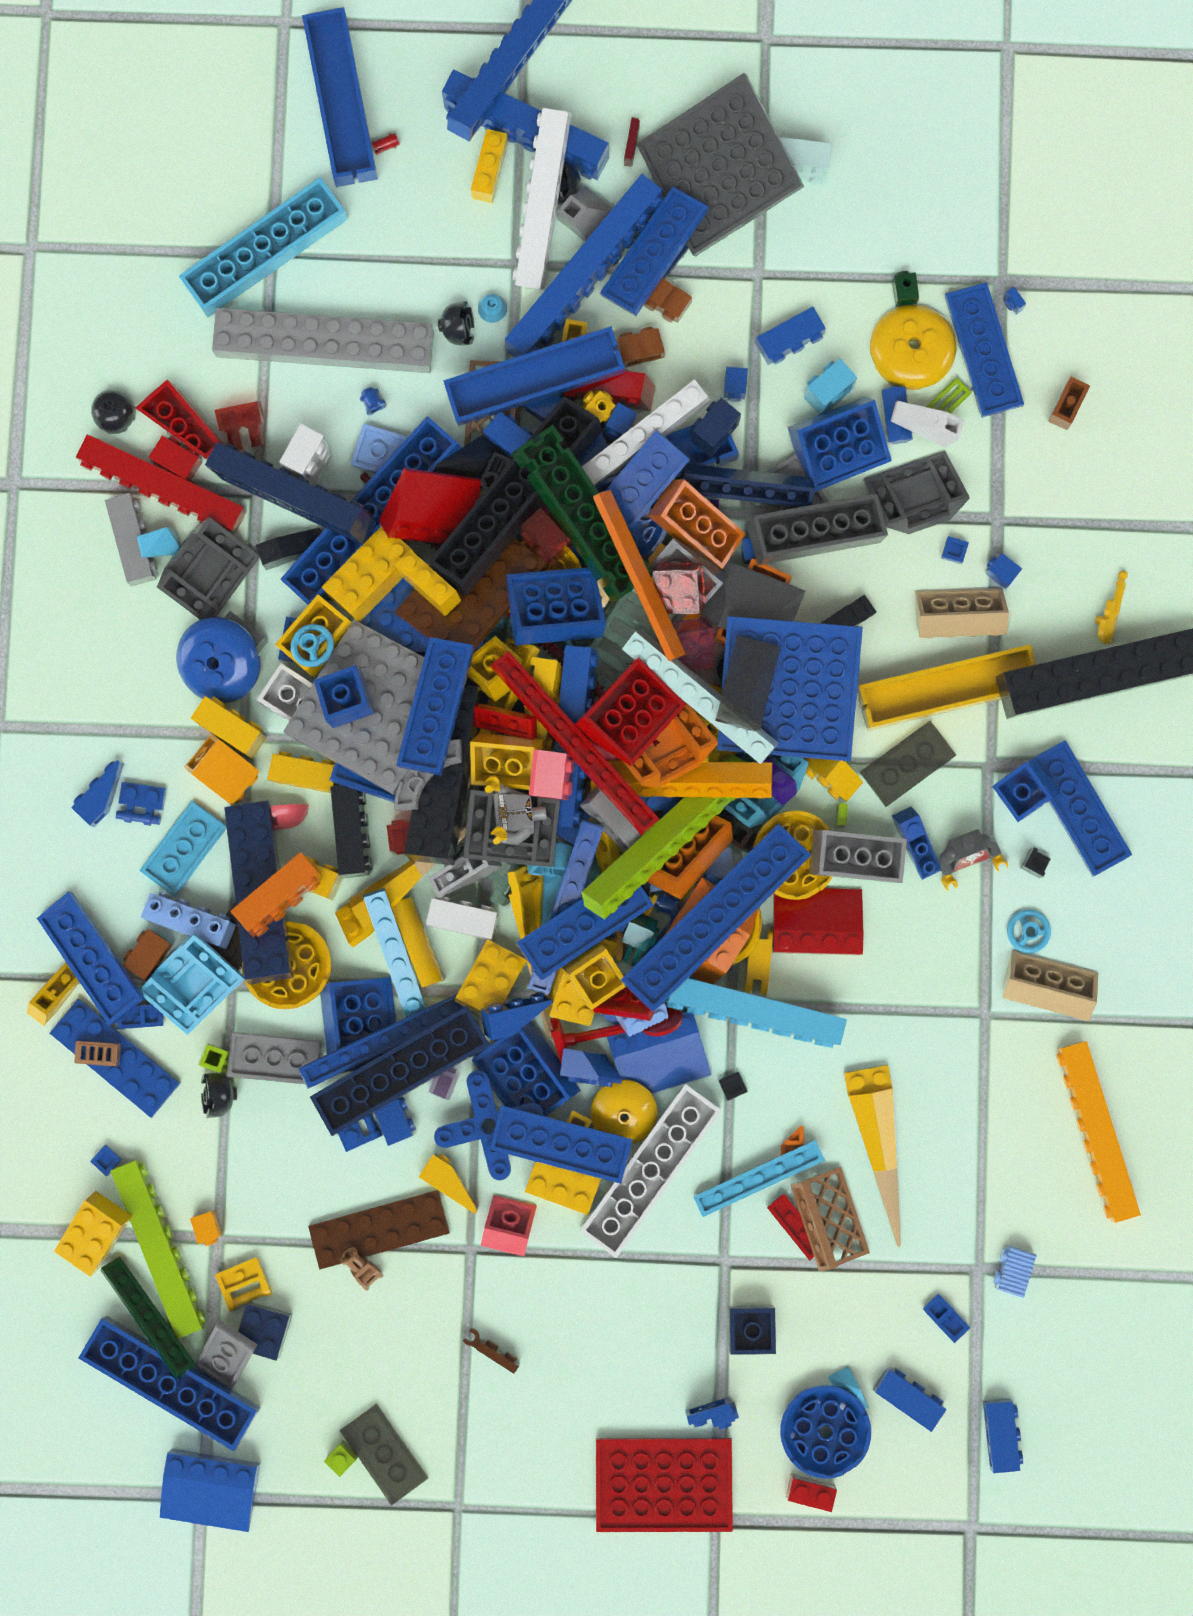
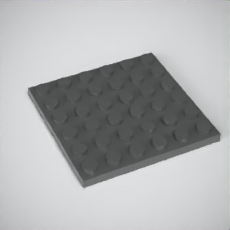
M742 73L636 144L653 179L662 189L663 198L666 197L672 187H675L708 206L709 211L686 243L695 257L805 187L745 73Z

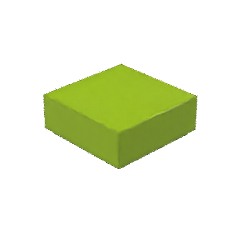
M839 803L837 805L836 827L844 828L847 825L848 805L846 803Z

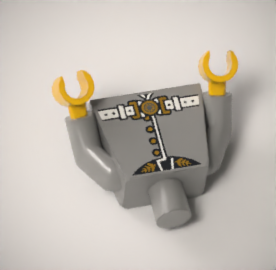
M495 776L485 780V782L491 784L485 787V791L487 793L495 791L496 793L493 794L496 828L491 832V835L497 836L493 840L494 844L497 845L503 842L519 845L534 833V821L547 820L545 806L532 807L529 795L501 784Z

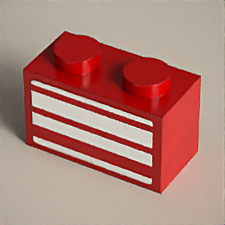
M791 1474L786 1498L789 1502L832 1513L837 1488L832 1484Z

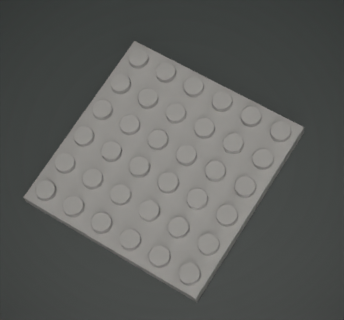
M353 620L316 679L356 665L364 675L375 714L332 728L325 721L315 683H313L283 732L395 795L400 781L403 780L408 772V769L399 768L396 764L424 657Z

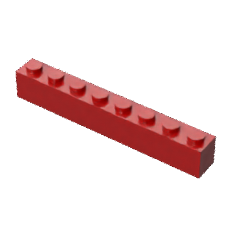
M88 434L76 455L80 466L84 469L100 471V476L108 480L115 478L119 480L118 484L127 489L134 487L139 490L138 493L147 498L153 496L158 499V503L166 507H170V505L178 508L177 511L188 517L192 514L197 517L196 520L200 523L207 517H210L232 534H236L247 512L239 504Z

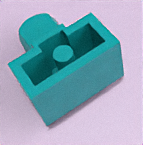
M641 914L629 922L621 941L629 945L623 963L627 964L633 947L638 948L631 963V966L634 967L641 951L646 952L648 946H654L660 928H657L659 920Z

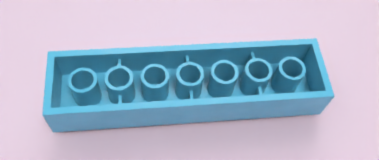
M319 177L180 274L179 278L208 318L216 312V308H223L347 221L346 212L321 177Z
M689 978L665 1001V1006L669 1008L683 1010V1007H686L688 1013L704 1016L706 1012L709 1013L708 1018L726 1021L727 1018H730L729 1023L747 1027L749 1023L751 1024V1029L769 1032V1029H773L772 1034L783 1037H790L792 1034L795 1040L809 1043L815 1040L814 1045L833 1048L834 1045H841L847 1022L845 1018Z

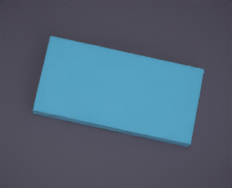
M192 800L139 871L176 897L226 831V824Z

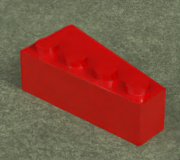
M625 371L626 373L561 394L570 400H576V398L583 399L589 391L604 390L613 398L611 401L615 405L619 402L629 408L651 411L655 385L646 373Z
M168 379L135 407V409L205 459L209 458L217 442L225 445L176 385Z

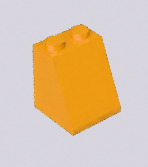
M213 734L209 735L184 766L190 774L231 806L242 800L245 795V789L257 781L259 777L257 774L260 772Z

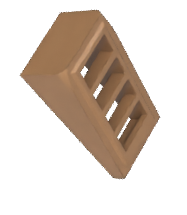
M76 1041L74 1063L119 1066L121 1044ZM82 1046H86L85 1059H81ZM91 1047H95L93 1060H90ZM99 1047H103L102 1061L98 1060ZM108 1048H111L110 1061H107Z

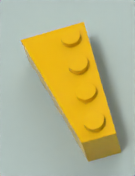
M532 657L530 665L535 666L533 679L559 706L563 667L556 660ZM524 705L525 714L534 716ZM536 719V738L543 739L544 751L553 752L555 745L553 736Z

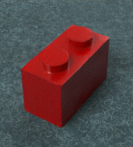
M161 436L148 458L160 468L191 482L202 464L198 457L199 454L189 447L187 450L180 446L181 443L171 436L168 439Z

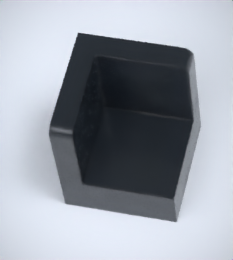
M1033 847L1029 850L1020 869L1040 879L1046 874L1045 870L1051 858L1037 852L1038 849Z

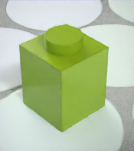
M341 1441L323 1462L341 1477L356 1461L358 1455Z

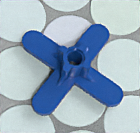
M476 1070L471 1072L466 1080L475 1117L439 1127L435 1131L434 1140L439 1147L449 1148L481 1139L489 1173L493 1179L500 1181L510 1175L511 1164L508 1154L489 1150L494 1130L486 1131L483 1123L489 1118L493 1119L496 1123L499 1111L496 1109L487 1074ZM527 1103L512 1107L543 1116V1109L537 1103Z

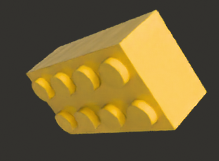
M381 526L322 588L347 614L360 622L400 582L402 577L397 571L395 564L412 549L401 539L388 538Z
M608 936L599 943L607 949L613 959L618 942L611 936ZM560 968L556 972L549 995H546L552 1000V1004L544 1009L549 1017L591 1026L595 1013L582 1001L565 972Z

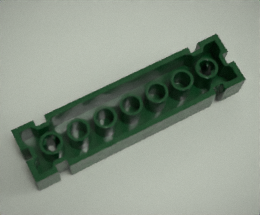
M554 425L538 434L533 441L531 439L516 449L511 455L521 469L526 466L530 471V474L527 476L528 480L597 581L601 578L604 580L606 586L603 587V590L613 603L632 591L634 586L593 499V496L599 493L571 450L569 448L563 450L559 444L563 439ZM546 456L548 460L544 461L542 457ZM643 560V562H644V564H645V566H646V568H647V570H648V572H649L650 577H652V576L655 575V574L653 573V571L651 570V568L648 566V564L646 563V561ZM620 567L624 570L622 573L618 571Z

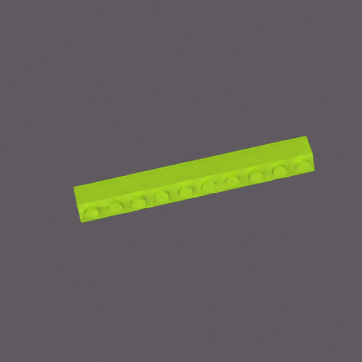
M730 754L723 762L745 761ZM684 797L582 891L584 906L605 920L617 910L619 905L626 899H629L634 891L645 884L650 876L660 870L666 861L675 856L682 846L690 842L697 832L705 828L715 815L720 814L723 808L736 798Z

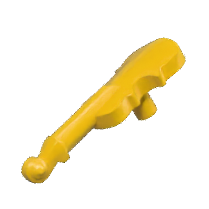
M1122 570L1118 574L1114 598L1107 600L1104 610L1105 615L1096 616L1095 623L1099 625L1098 637L1103 644H1112L1114 641L1116 623L1126 588L1125 579L1128 578L1126 570Z

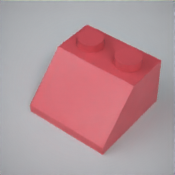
M533 750L529 795L540 798L568 800V796L572 793L570 776L575 767V762L571 756L565 753Z
M493 1195L480 1246L524 1256L537 1206Z

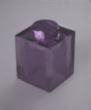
M451 1068L434 1078L428 1093L450 1101L460 1075L456 1074L457 1069Z

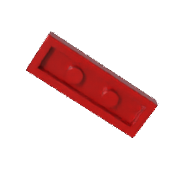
M480 703L474 706L475 727L529 740L537 737L536 716Z
M783 1193L766 1208L810 1261L814 1258V1254L800 1213Z

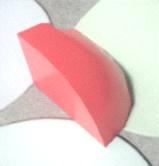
M286 804L271 806L275 830L289 829L301 824L308 814L309 805Z

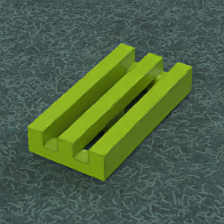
M956 378L926 407L934 409L933 406L952 388L958 385L959 388L937 408V410L942 411L955 397L964 391L965 394L946 411L951 414L972 392Z

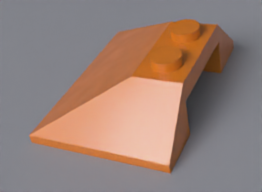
M687 704L656 738L660 742L656 747L652 743L632 766L627 763L625 765L641 786L662 787L699 767L718 745V741L692 707Z
M701 877L666 934L716 885ZM756 910L691 976L709 984H714L723 977L750 937L758 911Z

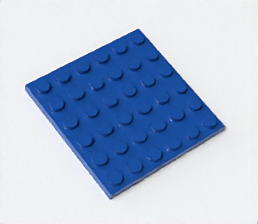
M728 616L721 695L779 743L770 755L851 761L863 627ZM718 729L717 750L746 753Z

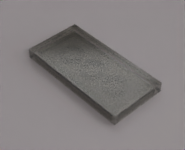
M739 635L736 636L715 721L760 732L781 647Z
M930 720L859 773L886 808L957 755Z
M378 1403L339 1430L391 1506L429 1479Z

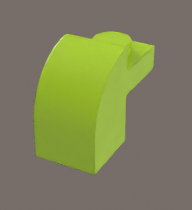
M206 1043L198 1065L218 1073L227 1074L229 1051Z

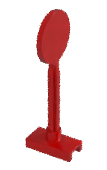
M666 1007L669 1017L660 1023L652 1024L651 1027L648 1026L647 1029L644 1028L642 1032L649 1036H663L672 1033L682 1024L683 1015L681 1010ZM550 1019L553 1028L551 1034L561 1064L563 1049H569L570 1046H575L580 1042L626 1033L622 1026L617 1024L580 1033L571 1032L565 1034L560 1019Z

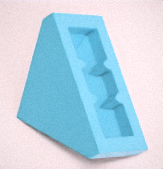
M168 527L137 537L142 558L174 555L181 546L178 533Z
M848 1366L828 1376L832 1386L850 1392L861 1402L865 1410L869 1408Z

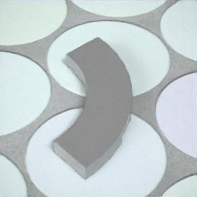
M461 739L450 741L444 768L462 763ZM408 769V772L398 785L394 810H418L421 792L434 774Z

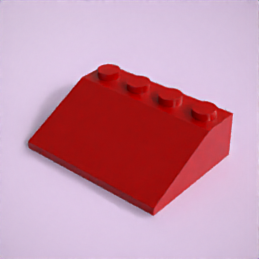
M404 468L379 522L388 538L443 544L473 508L475 501L479 499L481 479Z
M638 657L617 677L575 725L590 741L632 766L687 704Z
M824 888L809 898L799 900L786 899L773 894L772 953L863 955L862 889Z

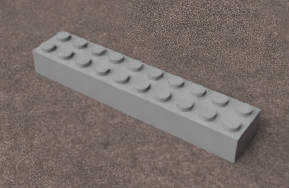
M216 308L212 351L216 358L431 374L434 329L432 324Z

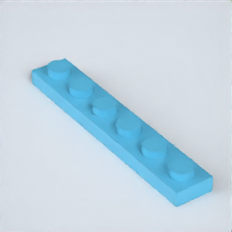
M385 888L364 894L363 898L405 1017H408L425 1009L426 1005Z
M816 1140L704 1191L694 1196V1200L702 1217H705L825 1161Z

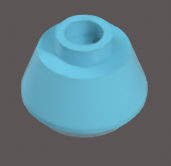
M487 294L478 303V313L486 322H498L506 315L507 304L500 295Z

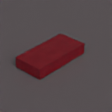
M631 117L624 155V166L627 167L633 166L640 129L639 118Z

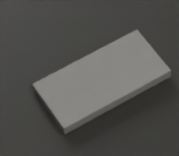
M232 1032L226 1077L305 1085L298 1068L319 1059L321 1041Z

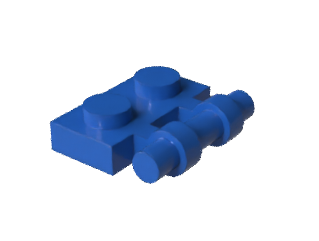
M122 782L118 804L127 805L125 811L117 810L116 819L124 820L126 823H132V821L141 822L146 826H151L152 824L160 825L161 816H154V809L163 811L167 789ZM135 807L146 808L145 814L134 813Z

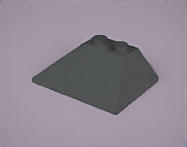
M946 451L864 478V483L870 495L878 494L886 527L906 534H912L951 520L970 499Z
M207 517L189 533L164 567L156 588L199 620L217 617L260 557L217 522Z
M728 561L721 570L729 577L706 602L699 622L718 629L727 630L728 616L794 621L806 590Z
M470 790L463 858L553 867L560 800L531 797L532 807L545 806L547 820L534 821V833L519 845L503 842L496 845L493 840L497 836L491 835V832L496 828L493 794L496 793Z

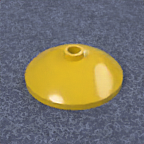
M622 1079L621 1084L613 1083L612 1087L603 1086L596 1093L591 1104V1119L595 1130L633 1139L632 1144L645 1139L657 1121L658 1110L654 1096L644 1085L633 1080ZM624 1113L629 1116L626 1120L620 1118Z

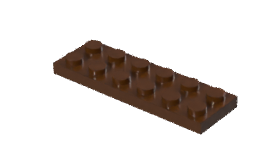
M439 1190L308 1226L319 1270L342 1264L340 1258L348 1248L355 1247L358 1251L357 1254L363 1258L364 1256L368 1257L450 1234Z

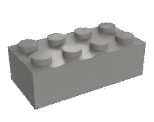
M814 830L810 874L903 883L907 839Z

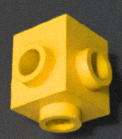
M597 390L589 391L583 397V404L580 407L598 417L601 423L611 417L613 413L611 410L616 405L611 401L613 398L606 391Z

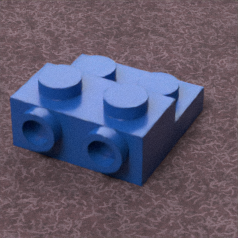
M728 1397L685 1410L689 1426L694 1424V1427L707 1424V1420L711 1419L713 1427H718L720 1430L732 1426L731 1422L739 1418L735 1402L730 1403Z

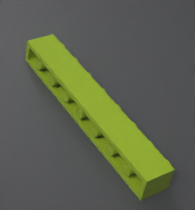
M139 1159L111 1170L126 1212L132 1215L130 1219L131 1225L175 1335L179 1339L206 1327L204 1324L207 1321L202 1309L199 1310L196 1303L198 1301L197 1293L194 1288H190L187 1281L190 1280L189 1273L186 1267L182 1268L179 1260L182 1258L180 1250L177 1246L174 1247L172 1243V1230L169 1225H165L163 1220L165 1213L161 1204L157 1205L155 1200L157 1193L154 1185L148 1182L146 1176L149 1173L145 1163H141Z

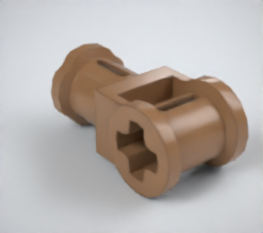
M355 1247L348 1248L342 1254L340 1262L350 1268L355 1280L364 1290L368 1291L370 1289L369 1286L378 1278H383L384 1274L372 1261H369L365 1256L362 1258L358 1255Z

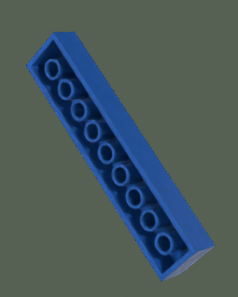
M643 174L638 177L505 338L506 352L513 357H517L542 349L544 346L548 347L552 343L553 335L556 331H561L570 314L574 315L581 307L580 302L584 297H590L595 289L594 285L598 281L602 282L608 274V268L612 264L615 266L622 257V251L625 248L629 249L633 245L634 237L638 232H642L648 220L660 206L663 198L662 189Z
M428 416L349 502L356 501L362 504L364 509L372 514L371 518L376 522V525L369 538L381 527L379 519L404 468L435 472L438 463L462 448L456 440ZM325 529L280 580L307 605L317 595H320L329 602L331 598L323 590L322 586L362 545L329 529Z

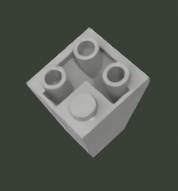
M584 186L577 194L570 195L557 210V218L583 241H586L613 208Z

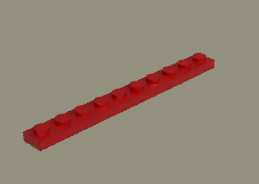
M509 651L492 663L490 667L527 709L536 716V719L641 836L659 821L656 814Z

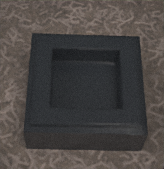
M739 1071L718 1080L727 1101L748 1092Z

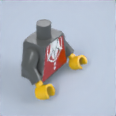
M979 829L953 838L948 842L945 850L939 857L942 875H944L941 883L947 891H949L948 886L951 883L955 889L958 887V882L951 875L953 872L993 857L992 862L997 871H999L998 866L1002 863L1008 868L1007 860L1001 854L995 837L990 834H981Z

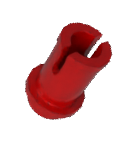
M389 132L388 136L371 142L376 155L391 148L397 149L396 146H399L400 143L395 133L391 134Z

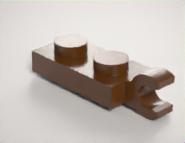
M470 1328L469 1331L475 1335V1339L470 1341L464 1338L463 1342L468 1346L476 1348L477 1351L515 1374L520 1366L517 1362L518 1358L510 1352L502 1353L498 1350L499 1346L489 1339L486 1342L481 1340L478 1330Z

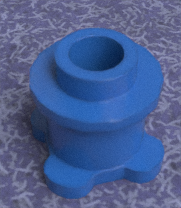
M369 387L361 392L362 396L359 400L364 402L368 416L386 407L385 400H382L378 394V388L373 389V387Z
M664 892L663 896L658 895L654 907L658 908L657 913L660 911L670 915V918H672L681 899L670 897Z

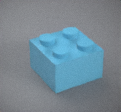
M840 358L835 363L833 360L823 368L824 372L819 377L815 375L807 382L808 386L805 389L804 399L818 414L829 411L854 389L858 377Z

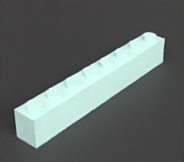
M642 629L636 631L622 648L634 660L639 657L676 695L758 763L761 764L779 744L677 658L668 661L661 645Z

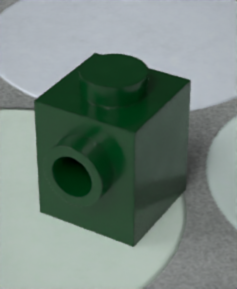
M898 272L892 280L895 307L917 304L919 291L916 272Z

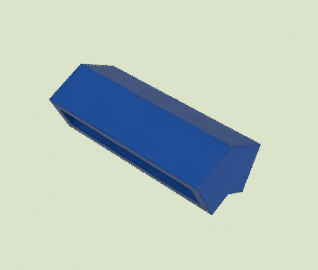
M891 387L881 390L889 443L895 445L913 440L912 431L891 422L895 403L897 401L908 403L906 388Z

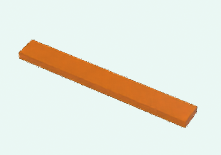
M611 490L598 493L593 496V499L667 660L671 661L685 655L683 646Z

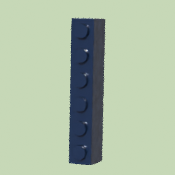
M688 463L682 468L680 480L687 481L705 497L804 507L812 505L815 492L812 477Z

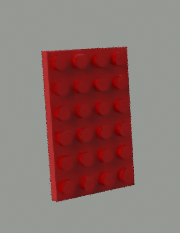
M596 1438V1532H733L732 1438Z

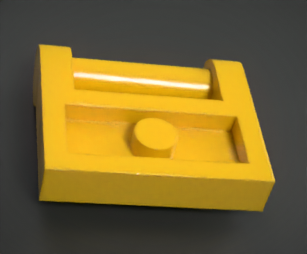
M258 1256L215 1274L230 1312L236 1310L238 1306L265 1295L267 1297L273 1294ZM259 1281L261 1287L236 1298L232 1297L231 1292Z

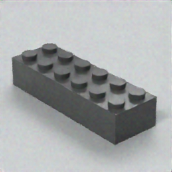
M878 494L754 515L747 523L757 565L878 544L888 536Z

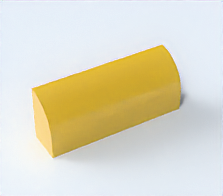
M410 897L400 900L392 911L421 987L425 989L445 981L414 899Z

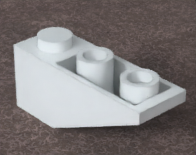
M901 401L895 403L891 422L944 448L960 439L964 420L948 412Z

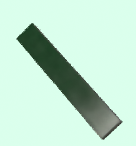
M118 1257L101 1267V1273L174 1377L177 1379L194 1368L196 1363L122 1258Z

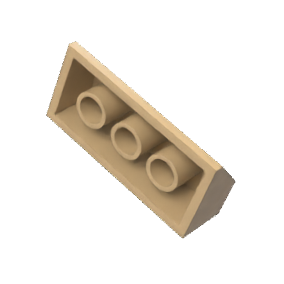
M1003 588L915 591L916 624L919 638L998 636L1007 634L1009 610Z
M1012 950L1003 983L1002 998L1089 1021L1097 1004L1099 973Z

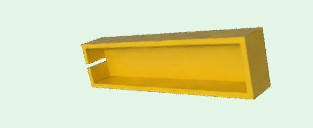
M1031 644L859 685L857 694L861 708L866 707L862 713L867 731L1001 700L995 677L1003 672L1036 665Z

